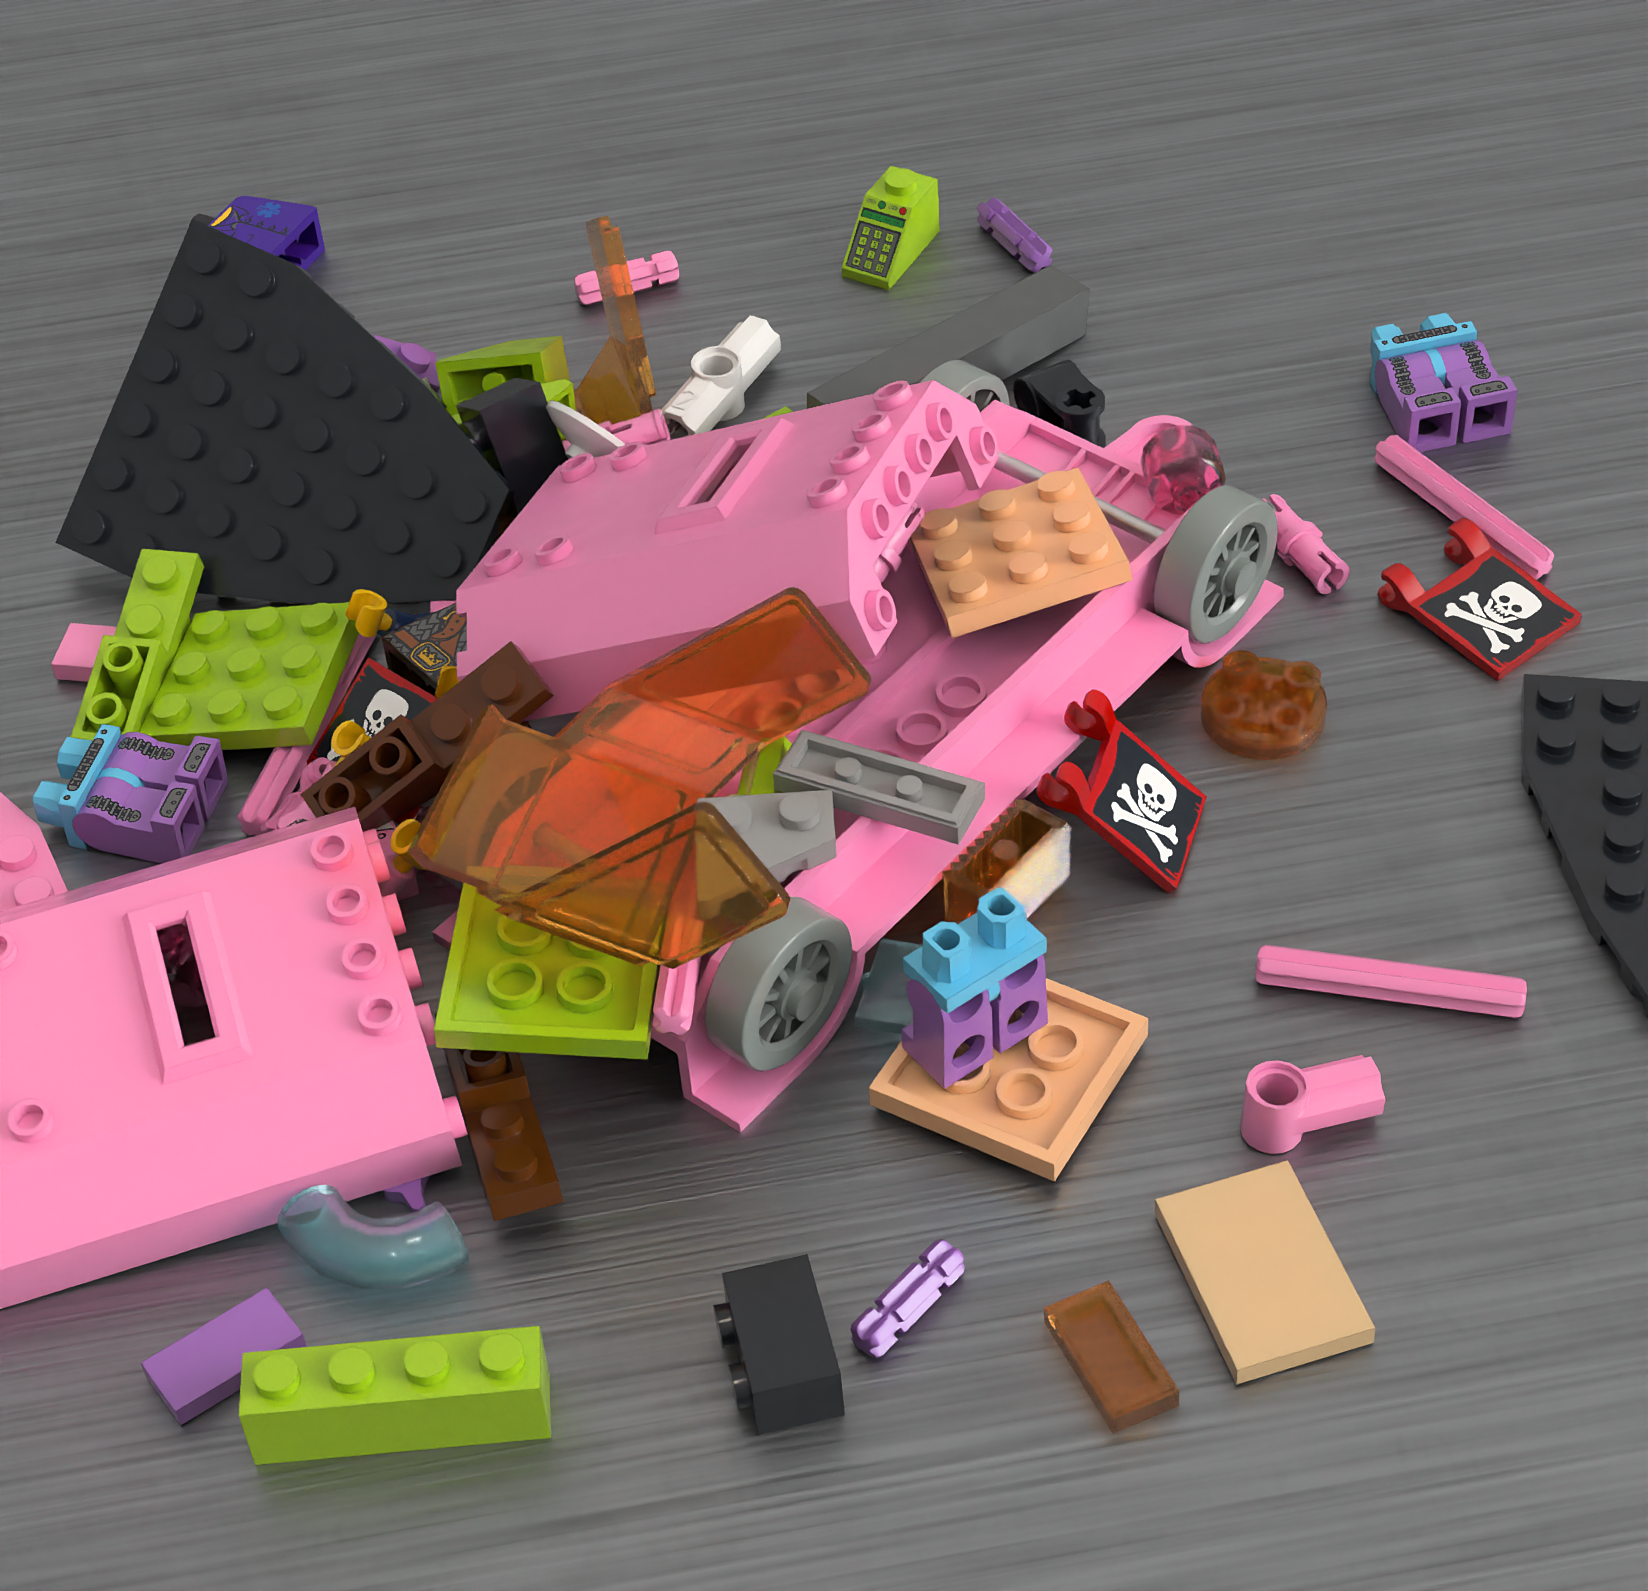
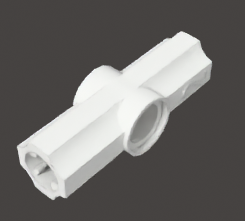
M750 315L744 322H739L718 346L707 347L693 356L691 360L692 376L661 409L671 440L711 431L719 421L733 419L742 413L745 407L744 392L781 351L780 335L772 330L767 320Z

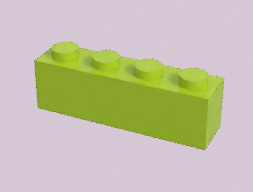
M540 1326L242 1353L239 1419L254 1464L263 1465L551 1438L550 1373Z

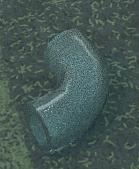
M315 1185L302 1190L292 1197L282 1208L278 1217V1229L287 1243L319 1275L359 1289H408L448 1275L470 1263L466 1245L455 1222L444 1206L438 1201L398 1218L373 1219L357 1213L345 1202L337 1188L330 1185Z

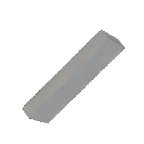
M805 730L800 731L773 773L776 791L788 793L832 790L833 808L958 845L985 801V782Z

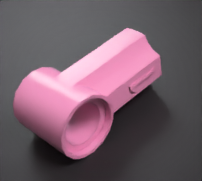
M1363 1055L1303 1069L1279 1060L1265 1061L1258 1064L1248 1073L1240 1122L1242 1137L1248 1145L1258 1151L1269 1154L1284 1153L1294 1149L1301 1141L1302 1134L1305 1132L1381 1115L1385 1106L1381 1074L1372 1057H1364Z

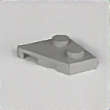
M832 790L697 798L699 884L702 913H712L724 908L723 895L755 882L760 891L785 881L787 876L795 871L809 870L837 858Z

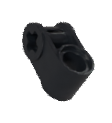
M1064 360L1019 377L1014 381V399L1019 410L1105 448L1106 435L1100 428V415L1105 409V395L1102 390L1094 386L1080 372L1074 362Z

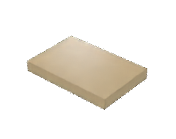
M1288 1160L1155 1199V1216L1236 1385L1374 1343L1375 1326Z

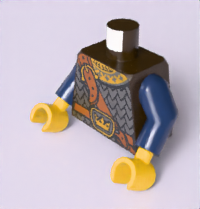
M364 589L353 592L345 615L349 620L356 621V630L362 636L369 638L378 634L382 638L389 670L436 698H440L459 683L457 678V652L467 650V617L456 615V603L436 612L412 615L387 608L386 600L375 592Z

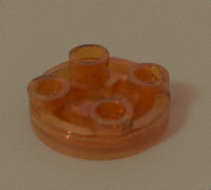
M1246 650L1234 651L1224 657L1222 668L1209 678L1202 692L1201 721L1206 733L1220 747L1242 757L1273 760L1298 754L1315 743L1322 734L1326 723L1327 697L1321 684V672L1318 667L1307 661L1292 663L1277 658L1257 657L1254 653Z

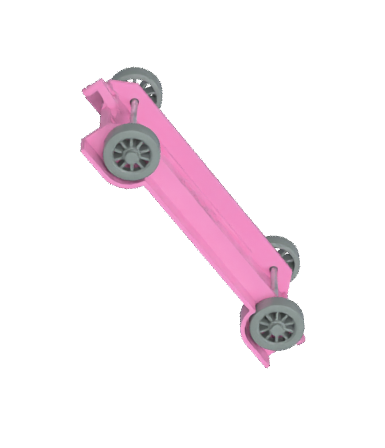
M952 360L938 366L928 373L920 383L934 380L975 403L985 426H989L995 434L999 458L980 489L969 491L960 471L929 478L914 500L918 505L912 513L917 508H922L925 514L934 509L953 508L980 499L984 494L993 490H1009L1037 481L1049 472L1068 471L1078 467L1128 558L1133 580L951 638L908 540L899 555L902 562L894 575L888 573L881 583L883 589L887 590L893 598L898 622L876 657L650 698L633 713H630L622 706L563 758L524 737H509L493 743L478 753L460 771L440 804L431 840L432 860L437 873L445 881L460 890L463 887L466 870L670 881L672 900L688 802L697 795L703 798H711L714 796L726 797L730 794H737L747 747L761 740L762 736L766 734L786 736L788 741L793 744L800 731L805 730L985 782V801L959 845L834 808L837 858L812 869L798 870L788 875L785 881L780 883L778 895L751 920L736 918L727 908H721L708 913L691 1027L686 1033L678 1036L671 1031L661 1034L652 1025L651 1038L677 1053L683 1097L741 1133L814 1061L832 1039L856 995L863 973L865 953L1038 786L1042 775L1045 773L1050 774L1087 738L1072 731L1065 724L1064 715L1069 703L1076 701L1083 708V700L1086 693L1095 689L1108 697L1115 711L1171 656L1194 668L1209 666L1222 658L1283 598L1284 588L1265 580L1274 556L1278 534L1277 519L1273 507L1268 502L1231 485L1217 487L1202 495L1175 482L1195 463L1199 454V434L1196 428L1188 421L1169 415L1148 417L1136 423L1126 433L1105 448H1102L1036 416L1010 406L1006 386L999 377L962 360ZM1162 439H1172L1181 445L1178 452L1164 462L1152 461L1143 455V450L1146 447ZM458 910L432 931L434 940L449 950Z

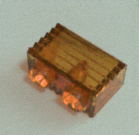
M1025 799L1015 800V807H1008L1006 815H999V822L991 823V830L983 831V838L975 839V846L967 847V854L959 855V862L950 863L951 870L942 871L944 922L959 924L977 913L979 898L997 887L1004 888L1024 906L1027 919L1072 874L1068 869L1072 865L1068 860L1072 856L1068 851L1072 847L1068 842L1071 839L1068 833L1071 830L1069 824Z

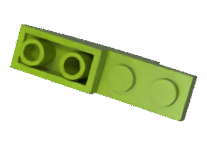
M141 549L114 636L103 635L71 734L72 738L93 740L102 724L120 727L121 735L127 732L140 731L191 623L189 615L204 569L198 553Z

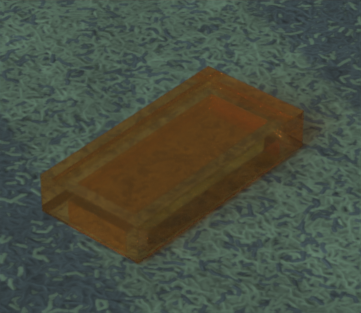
M1109 1280L1044 1307V1323L1113 1434L1179 1406V1389Z

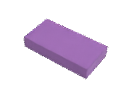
M266 1287L141 1362V1365L150 1384L178 1423L183 1425L240 1390L242 1353L307 1346L303 1333Z

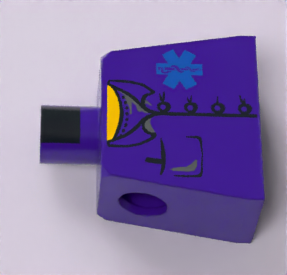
M244 195L235 198L216 218L201 213L192 218L298 265L304 270L325 251L317 207Z

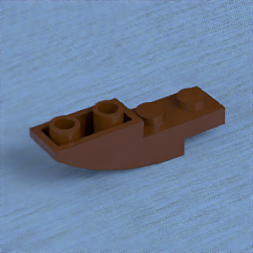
M510 641L411 721L400 714L300 795L316 818L355 807L362 831L377 829L449 788L460 771L471 759L493 743L509 738L507 733L552 698L554 694L523 651Z
M443 1048L477 1171L494 1221L563 1203L559 1180L530 1096L527 1077L519 1053Z

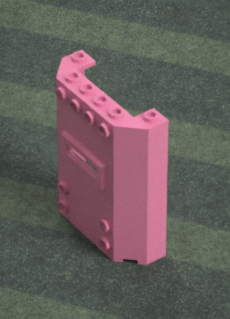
M902 380L887 384L870 395L643 446L642 442L639 441L631 442L619 447L611 454L593 458L591 453L574 456L554 470L456 590V615L467 617V650L457 652V678L460 682L512 641L523 651L554 694L552 698L521 721L524 722L874 658L898 622L893 598L887 590L883 589L874 570V562L929 478L960 471L969 491L981 488L999 458L995 434L989 426H985L975 403L934 380L909 385L907 381Z
M355 807L0 911V1309L462 1166L455 1139L467 1136L468 1133L456 1095L442 1099L427 1046L436 1044L434 1036L435 1023L428 1002L417 1006L414 1005L410 991L423 987L412 947L398 951L394 936L407 933L396 894L382 897L378 883L391 880L376 828L363 832ZM186 922L215 1033L214 1038L187 1046L184 1045L157 935L159 930Z

